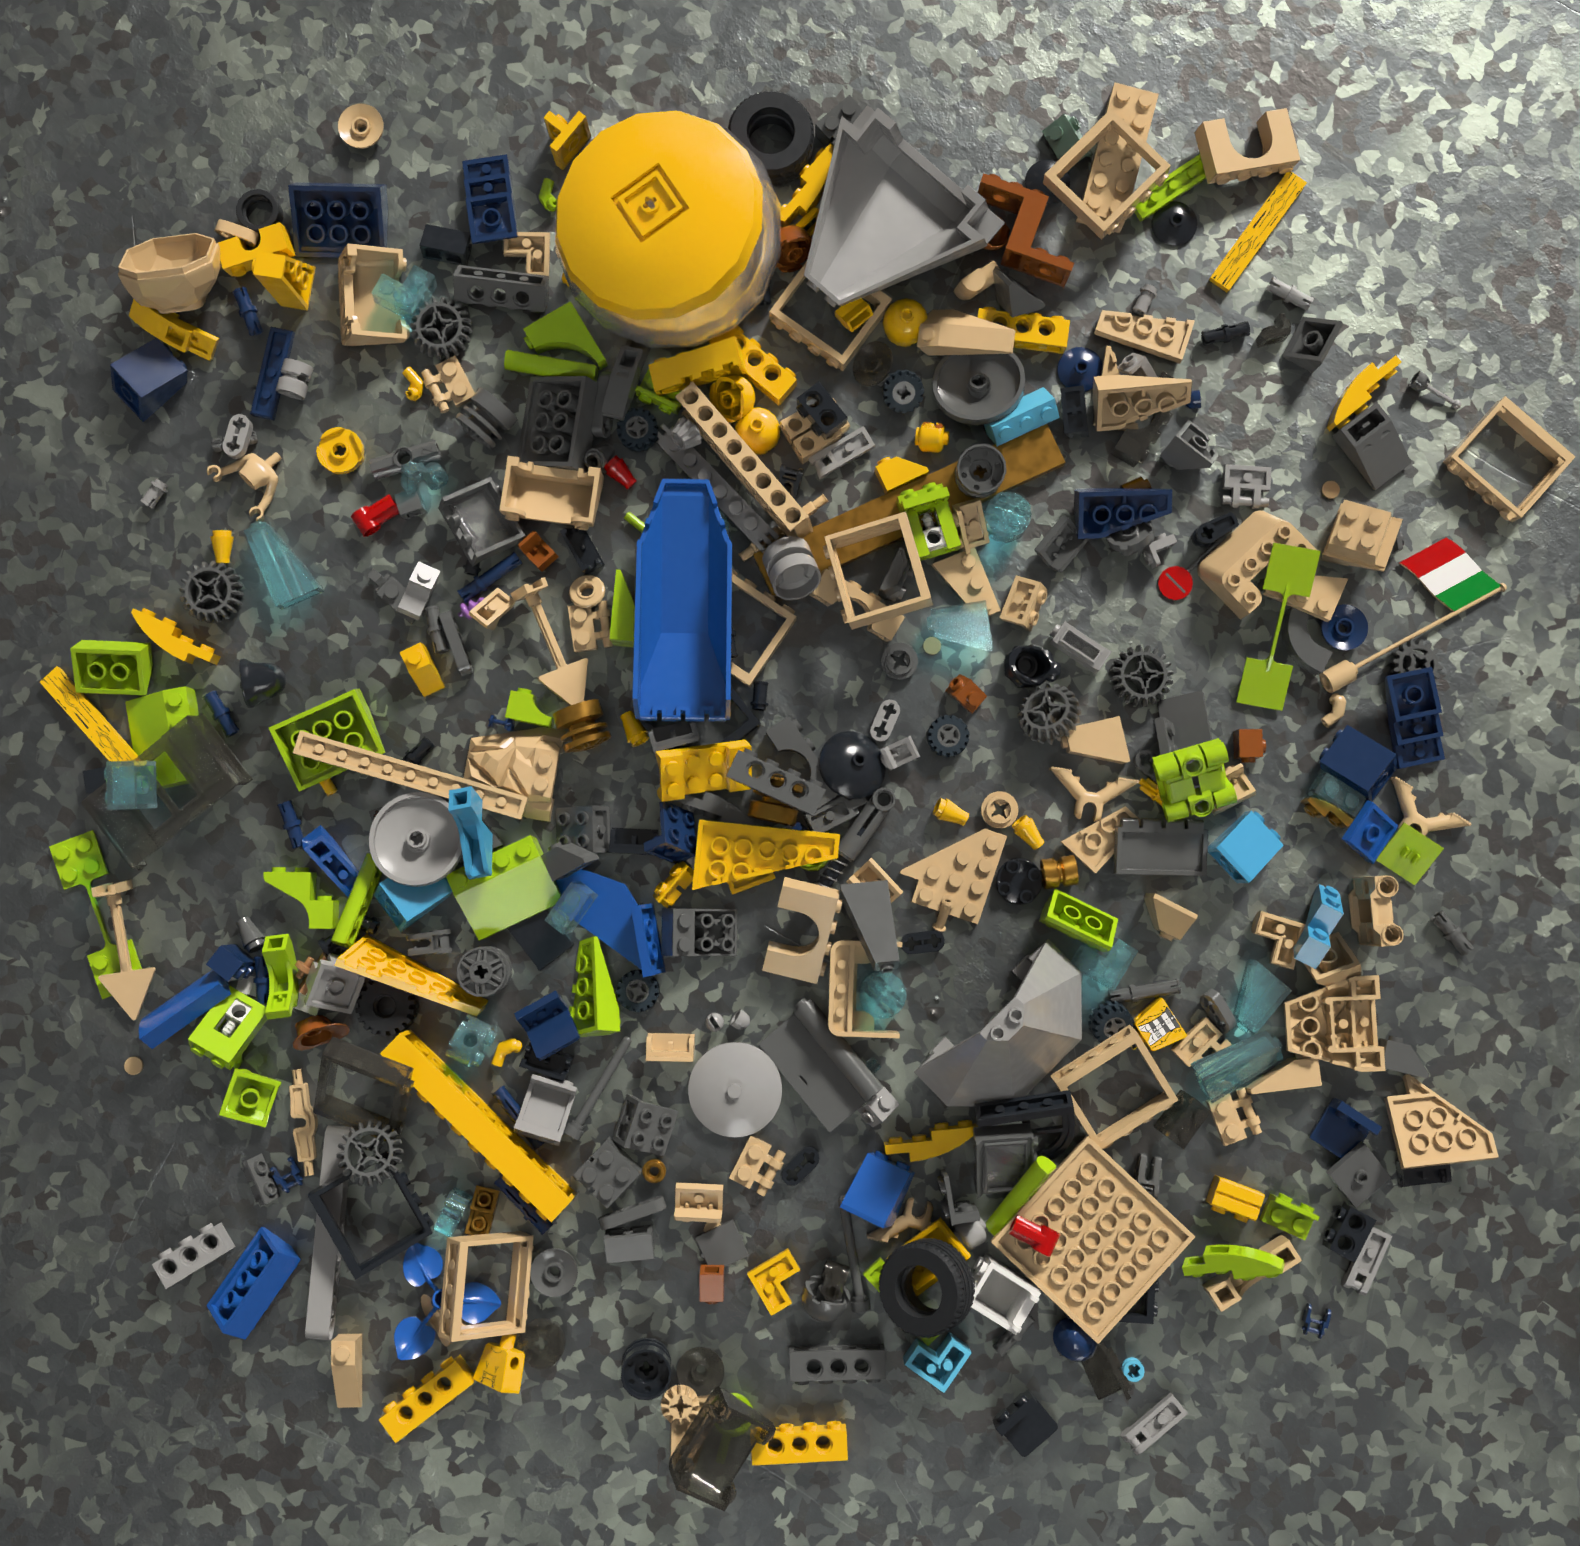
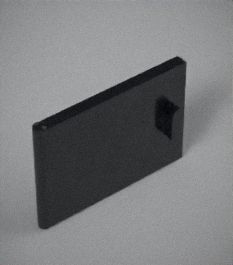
M547 910L507 928L536 965L538 971L544 969L574 946V943L570 941Z

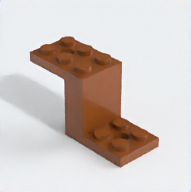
M983 173L978 193L986 199L987 204L1017 214L1000 265L1065 287L1074 262H1071L1065 256L1048 254L1042 248H1031L1049 196L1037 189L1030 190L1024 188L1018 182H1007L1001 180L995 174L987 175Z

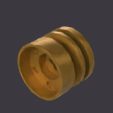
M599 699L576 703L552 714L557 730H569L568 733L560 737L561 742L572 741L563 746L565 753L586 751L599 746L602 742L611 738L609 731L599 732L607 728L606 722L595 723V720L603 715Z
M773 776L770 783L773 787L779 788L784 784V779ZM795 785L792 789V792L802 793L803 787ZM753 789L754 793L762 796V800H751L747 816L795 826L797 810Z

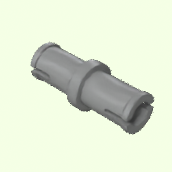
M1272 277L1269 282L1270 285H1267L1266 288L1267 291L1283 298L1284 302H1291L1305 311L1311 306L1310 302L1312 303L1314 300L1313 297L1297 290L1296 286H1289L1275 277Z

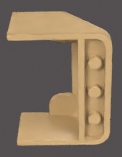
M839 940L835 942L830 950L828 1027L831 1033L842 1037L900 1038L898 1031L874 1030L873 1016L867 1011L856 1010L857 964L870 963L860 940ZM897 941V947H902V942Z

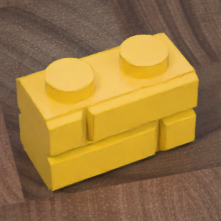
M1215 1175L1206 1202L1212 1205L1211 1210L1224 1215L1226 1211L1234 1213L1233 1218L1247 1223L1248 1219L1252 1221L1257 1220L1265 1194Z

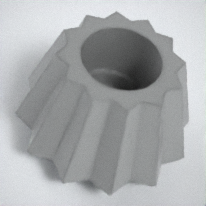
M684 417L679 418L670 435L675 445L685 450L701 444L702 437L697 425Z

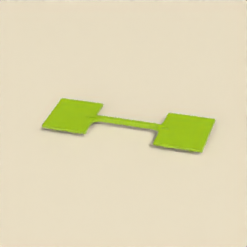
M1273 542L1262 589L1280 592L1282 594V603L1270 654L1264 660L1246 657L1236 703L1283 710L1293 665L1277 663L1273 657L1287 598L1290 595L1310 597L1321 551Z
M92 830L51 845L49 848L63 889L67 890L81 884L86 887L105 940V947L98 952L87 955L101 998L105 999L112 995L98 977L121 972L117 945L111 943L96 898L92 897L91 882L96 878L109 874L95 832ZM132 939L127 940L132 969H142Z

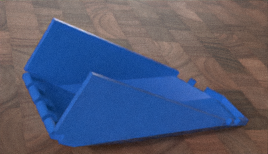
M662 479L654 498L650 515L646 518L640 540L638 539L632 696L635 719H640V721H657V713H662V721H681V714H685V721H704V715L709 714V722H726V720H730L732 542L729 540L725 522L718 509V503L709 479Z

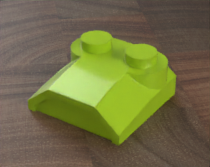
M234 1068L219 1116L266 1128L281 1081L252 1073L247 1069Z

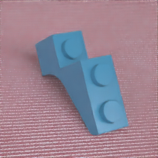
M472 786L449 790L448 811L454 818L459 831L465 873L469 880L492 875L493 834L482 821L483 800Z
M1318 884L1313 894L1306 925L1293 947L1294 959L1314 969L1318 967L1330 949L1329 935L1344 914L1340 894L1335 888L1331 886L1324 887Z

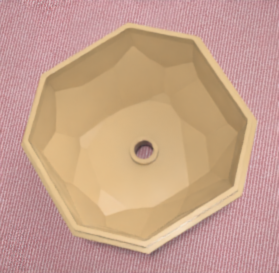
M198 233L153 238L126 250L118 266V276L126 290L141 306L157 309L162 314L196 310L204 305L208 293L217 280L220 270V246L214 238Z

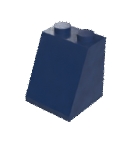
M157 338L110 364L112 390L142 422L147 420L187 383L188 369L181 360H177L173 356L171 349L166 344H162Z
M1347 725L1344 730L1340 729L1333 738L1334 743L1329 749L1325 748L1320 754V768L1366 803L1367 800L1373 802L1397 770L1396 754Z

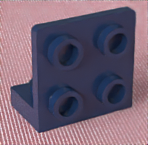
M667 801L659 802L661 835L645 842L644 852L674 864L694 857L696 854L694 814Z
M1332 1098L1310 1133L1309 1138L1334 1155L1342 1158L1358 1143L1364 1142L1369 1132L1378 1135L1382 1127L1345 1102Z

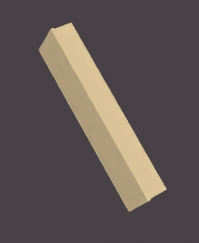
M693 381L690 382V385L675 396L685 408L682 412L685 418L697 425L703 439L787 537L795 536L803 539L809 533H812L813 528L808 514Z

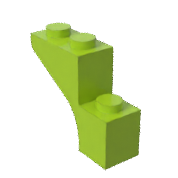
M271 867V872H263L265 882L297 899L304 905L309 917V929H336L339 922V900H332V896H317L316 900L317 872H309L308 867H295V872H286V867Z

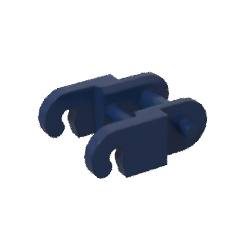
M491 715L488 719V726L491 728L498 724L504 726L506 731L512 732L514 730L515 721L512 719L498 720L495 715Z
M291 1156L287 1160L291 1162L290 1167L292 1170L285 1176H280L275 1167L270 1168V1171L274 1172L273 1178L277 1185L281 1184L282 1190L286 1193H289V1188L296 1184L303 1185V1178L298 1174L301 1171ZM293 1175L295 1180L287 1184L285 1179Z
M1307 1303V1310H1304L1302 1320L1305 1322L1304 1326H1302L1303 1334L1307 1335L1308 1332L1314 1333L1321 1339L1325 1335L1324 1329H1328L1331 1309H1326L1325 1313L1327 1315H1324L1323 1319L1319 1321L1310 1318L1312 1305ZM1310 1323L1319 1324V1328H1311Z

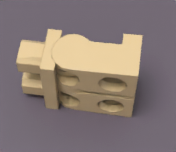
M816 401L814 404L809 405V407H817L819 402ZM798 412L780 421L782 433L789 444H792V449L802 464L809 461L808 459L812 455L840 440L841 436L850 429V424L847 421L846 425L824 440L821 435L818 437L810 427L812 423L808 418L803 419ZM824 417L821 420L826 426L834 422L830 417Z

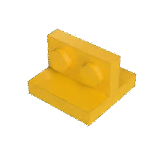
M550 111L544 116L549 137L553 140L550 149L556 166L564 170L591 137L587 118L580 111L576 113L569 123L561 115L557 114L555 116Z

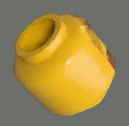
M923 422L920 427L916 428L915 445L919 446V449L923 452L940 453L944 445L949 444V431H945V426L942 423Z

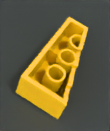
M257 251L256 259L252 262L253 275L280 306L308 311L316 267L285 255Z
M735 336L688 352L678 353L670 358H658L654 360V363L648 365L654 392L659 396L684 390L692 381L696 386L716 382L717 378L722 376L747 374L741 346Z

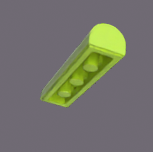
M506 350L505 370L545 377L587 376L595 382L598 379L599 369L594 364Z
M367 853L331 939V942L349 949L354 945L382 875L370 853Z
M1044 1156L1037 1157L986 1221V1227L993 1236L1013 1219L1021 1207L1035 1195L1056 1169V1165L1050 1159Z

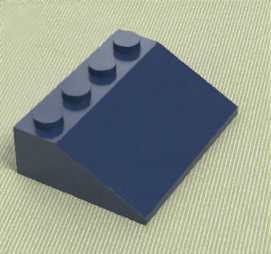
M296 182L288 185L295 257L339 258L347 243L387 248L388 198L386 184Z

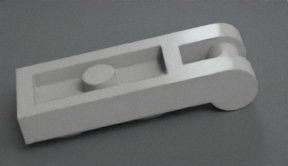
M862 426L812 455L808 460L812 466L816 467L819 479H823L835 470L875 448V444L865 427ZM826 457H828V459L831 462L827 466H825L822 461Z
M1373 1227L1356 1262L1351 1261L1347 1273L1343 1275L1341 1285L1348 1289L1353 1288L1358 1294L1365 1296L1371 1287L1392 1236ZM1358 1273L1363 1275L1360 1281L1356 1279Z
M1170 1392L1133 1425L1125 1428L1120 1436L1125 1442L1130 1443L1132 1446L1131 1450L1136 1455H1140L1188 1413ZM1142 1432L1145 1437L1139 1440L1136 1435Z

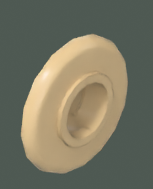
M593 575L581 576L570 586V599L580 608L594 607L605 596L604 583ZM585 589H593V593L591 595H581Z

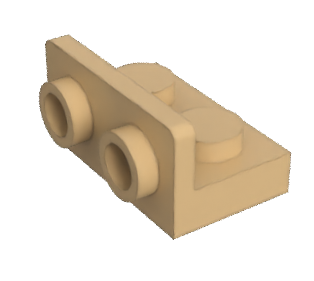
M1016 576L1001 612L1000 619L1031 631L1038 622L1040 607L1047 599L1046 587L1041 582Z

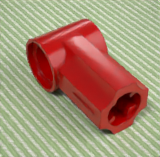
M388 494L373 505L364 506L356 510L351 515V518L363 537H368L376 533L383 523L399 514L396 502Z
M1018 1214L1013 1219L1008 1232L1013 1237L1031 1245L1034 1250L1048 1257L1051 1256L1061 1235L1041 1224L1040 1226Z

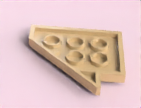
M1410 1074L1403 1076L1406 1095L1384 1098L1401 1169L1498 1158L1493 1134Z

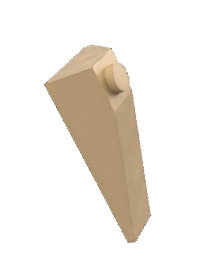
M954 309L932 310L927 315L926 321L920 324L917 347L927 356L1013 354L1016 332L1014 329Z
M1129 375L1094 377L1093 406L1096 431L1119 430L1127 427L1128 423L1139 419L1143 421L1148 419L1147 416L1161 411L1164 413L1190 403L1192 380Z

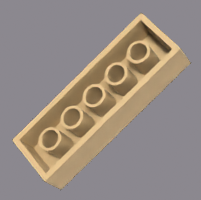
M1114 83L1105 114L1112 109L1146 141L1159 94ZM1112 128L1096 144L1082 196V201L1103 221L1132 195L1142 156ZM1077 217L1076 222L1085 224L1079 217ZM1125 218L1118 223L1119 227L1115 231L1116 233H1120L1125 223Z

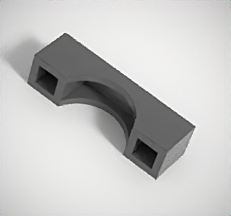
M788 716L765 732L778 752L791 751L804 757L810 766L811 778L823 783L822 788L826 789L817 808L819 809L839 795L826 785L821 776L819 758L813 752L816 749L809 738H803L800 733L803 729L796 718L791 720Z

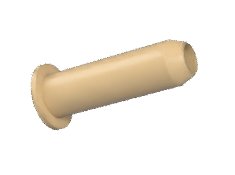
M949 899L943 901L936 923L932 925L936 931L944 932L946 930L945 923L952 906Z

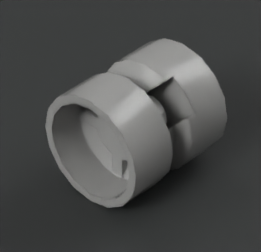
M285 358L281 368L283 376L278 379L276 391L293 399L305 400L308 391L306 382H310L314 368L304 362Z

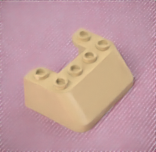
M1255 511L1204 558L1197 567L1198 576L1240 620L1249 615L1262 601L1260 590L1251 580L1268 565L1273 542L1316 550L1291 523L1265 511Z

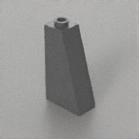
M888 880L841 884L840 899H843L844 908L873 970L889 973L898 969L899 954Z

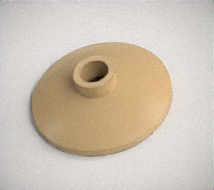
M354 104L343 111L338 121V131L343 141L349 146L358 149L373 146L379 141L384 130V123L380 113L368 104ZM362 127H366L365 131L359 132Z

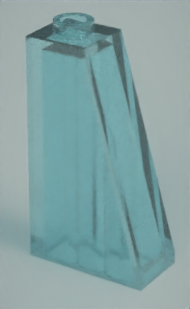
M258 521L252 523L249 526L250 528L244 530L276 607L283 610L325 592L320 583L271 525L265 521Z
M1265 1030L1191 1063V1067L1199 1088L1210 1102L1214 1103L1282 1060L1281 1049L1283 1046L1276 1036L1271 1037Z

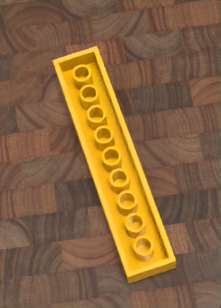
M411 1029L399 1033L380 1053L384 1057L382 1060L385 1065L390 1069L395 1068L401 1074L399 1076L406 1085H412L418 1091L416 1093L417 1096L425 1103L429 1102L434 1107L433 1111L438 1117L443 1120L446 1118L452 1124L450 1126L451 1129L458 1136L463 1135L469 1141L467 1143L474 1152H480L486 1158L484 1161L491 1169H497L502 1173L503 1181L511 1187L514 1185L520 1191L519 1196L526 1203L529 1204L531 1202L537 1208L536 1213L543 1220L548 1219L552 1222L576 1196L577 1192L518 1134L513 1133L514 1130Z

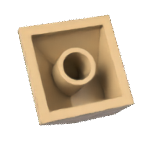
M1146 893L1144 896L1154 929L1160 932V937L1170 942L1173 939L1181 940L1198 917L1197 914L1156 893Z
M1339 932L1329 935L1331 947L1316 969L1304 964L1316 983L1324 986L1335 984L1352 976H1361V963Z

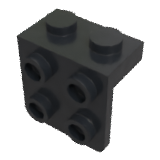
M1029 1389L1024 1393H1020L1013 1400V1403L1006 1409L1000 1410L992 1420L998 1433L1001 1436L1004 1435L1022 1457H1027L1058 1429L1055 1420Z

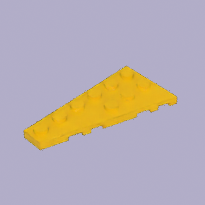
M700 819L692 890L837 859L840 834Z
M367 934L341 954L334 964L336 967L476 1017L485 1009L489 1001L483 997H476L467 993L454 981Z

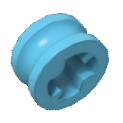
M1129 1357L1122 1362L1121 1371L1127 1380L1138 1382L1143 1378L1145 1373L1144 1367L1137 1358ZM1131 1364L1134 1367L1135 1364L1138 1365L1136 1367L1137 1373L1135 1375H1133L1132 1372L1130 1373V1375L1128 1374L1130 1371L1128 1367Z

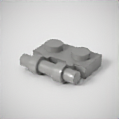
M1225 464L1223 466L1222 489L1231 490V496L1222 495L1221 504L1230 505V507L1234 508L1239 506H1250L1251 509L1268 507L1269 498H1261V492L1270 491L1272 467ZM1240 490L1252 491V496L1242 497L1240 496Z

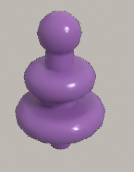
M481 597L477 602L469 600V606L464 602L460 603L461 612L458 613V616L462 617L464 615L468 620H471L472 617L469 615V611L485 598Z

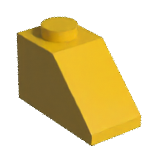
M897 456L892 459L890 457L881 459L877 462L878 465L875 466L874 471L885 494L918 480L929 473L927 467Z
M420 642L400 652L409 674L423 697L446 688L427 646Z

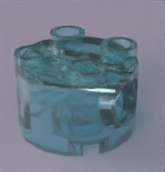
M998 493L990 500L984 511L988 536L1001 543H1009L1020 538L1030 524V503L1017 493Z
M874 971L865 976L859 986L858 995L862 1007L868 1014L879 1019L891 1018L898 1014L907 998L904 984L891 972L882 973Z
M467 1014L466 1019L468 1022L463 1020L449 1043V1046L453 1047L452 1051L448 1049L446 1056L470 1069L474 1066L479 1068L485 1058L483 1051L487 1045L491 1046L497 1034L494 1031V1026L471 1014ZM472 1037H477V1044L473 1047H467L468 1040Z

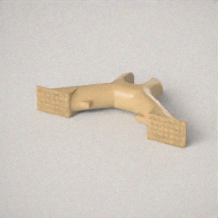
M1054 766L1049 768L1076 799L1074 815L1077 819H1081L1083 806L1086 803H1091L1094 806L1093 821H1099L1102 817L1103 805L1139 784L1138 780L1118 777L1114 782H1107L1106 787L1097 793L1088 792L1079 783L1080 777L1073 776L1071 769Z
M1398 777L1390 778L1404 816L1397 830L1403 822L1409 826L1411 824L1415 825L1417 831L1425 836L1428 832L1471 826V822L1469 823L1466 819L1461 818V816L1455 813L1444 815L1440 812L1437 817H1423L1417 812L1414 801L1417 797L1411 793L1413 786L1408 785V783H1405V781L1400 780Z
M909 1198L905 1203L903 1215L896 1218L893 1226L880 1227L869 1234L867 1233V1238L888 1243L890 1238L898 1239L899 1233L908 1228L918 1229L920 1232L932 1224V1203L927 1201L924 1214L920 1217H915L912 1215L914 1198Z

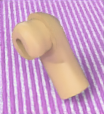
M1338 693L1330 696L1329 701L1332 704V711L1321 719V722L1327 728L1341 719L1345 713L1346 699Z

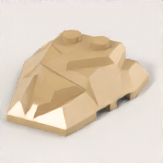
M539 727L471 738L464 779L528 797V802L523 816L529 819L551 822L555 800L552 799L559 757L560 754H563V746L565 742H561L560 737L566 734L567 731Z
M1379 975L1352 976L1284 1002L1286 1050L1360 1072L1385 1071L1384 1047L1378 1045L1375 999H1381Z

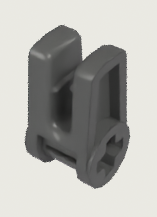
M451 929L406 935V940L409 942L430 941V946L428 947L415 946L408 949V956L453 952L449 942Z
M1138 1153L1133 1179L1143 1188L1149 1189L1147 1192L1157 1200L1162 1158L1158 1156L1152 1157L1149 1177L1145 1179L1146 1168H1148L1146 1166L1147 1155Z

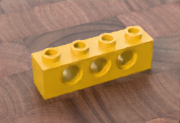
M983 307V309L979 308L976 317L993 323H1002L1005 327L1016 331L1013 348L1064 354L1067 348L1070 320H1065L1062 316H1051L1050 318L1042 317L1039 313H1029L1028 315L1023 314L1011 317L1006 311H997L994 307ZM1016 326H1024L1027 329V332H1019L1016 329ZM1039 329H1047L1050 335L1044 336L1040 334Z
M739 326L709 341V344L735 336L739 344L743 346L742 354L747 374L742 376L778 406L782 404L797 386L795 373L787 367L785 369L778 364V359L773 354H766L762 351L761 345L755 339L751 338L749 340L743 335L744 331ZM753 358L761 361L757 366H752L748 362ZM769 373H775L778 375V378L770 381L766 376Z
M461 1355L455 1359L452 1356L447 1358L440 1364L442 1369L435 1374L433 1371L429 1372L421 1379L422 1384L416 1389L414 1386H411L402 1394L403 1399L397 1403L393 1400L382 1409L384 1413L379 1418V1421L395 1443L474 1383V1372ZM447 1377L451 1381V1386H444L441 1383V1378ZM422 1392H428L432 1400H424ZM403 1407H409L413 1415L408 1416L404 1414Z
M829 1421L827 1425L807 1422L803 1426H793V1424L785 1423L770 1428L769 1425H758L755 1429H751L752 1466L848 1460L846 1424H841L840 1421ZM825 1436L829 1439V1442L825 1445H820L817 1443V1439ZM803 1438L805 1444L796 1446L793 1444V1440ZM772 1439H778L782 1444L774 1448L769 1445V1442Z

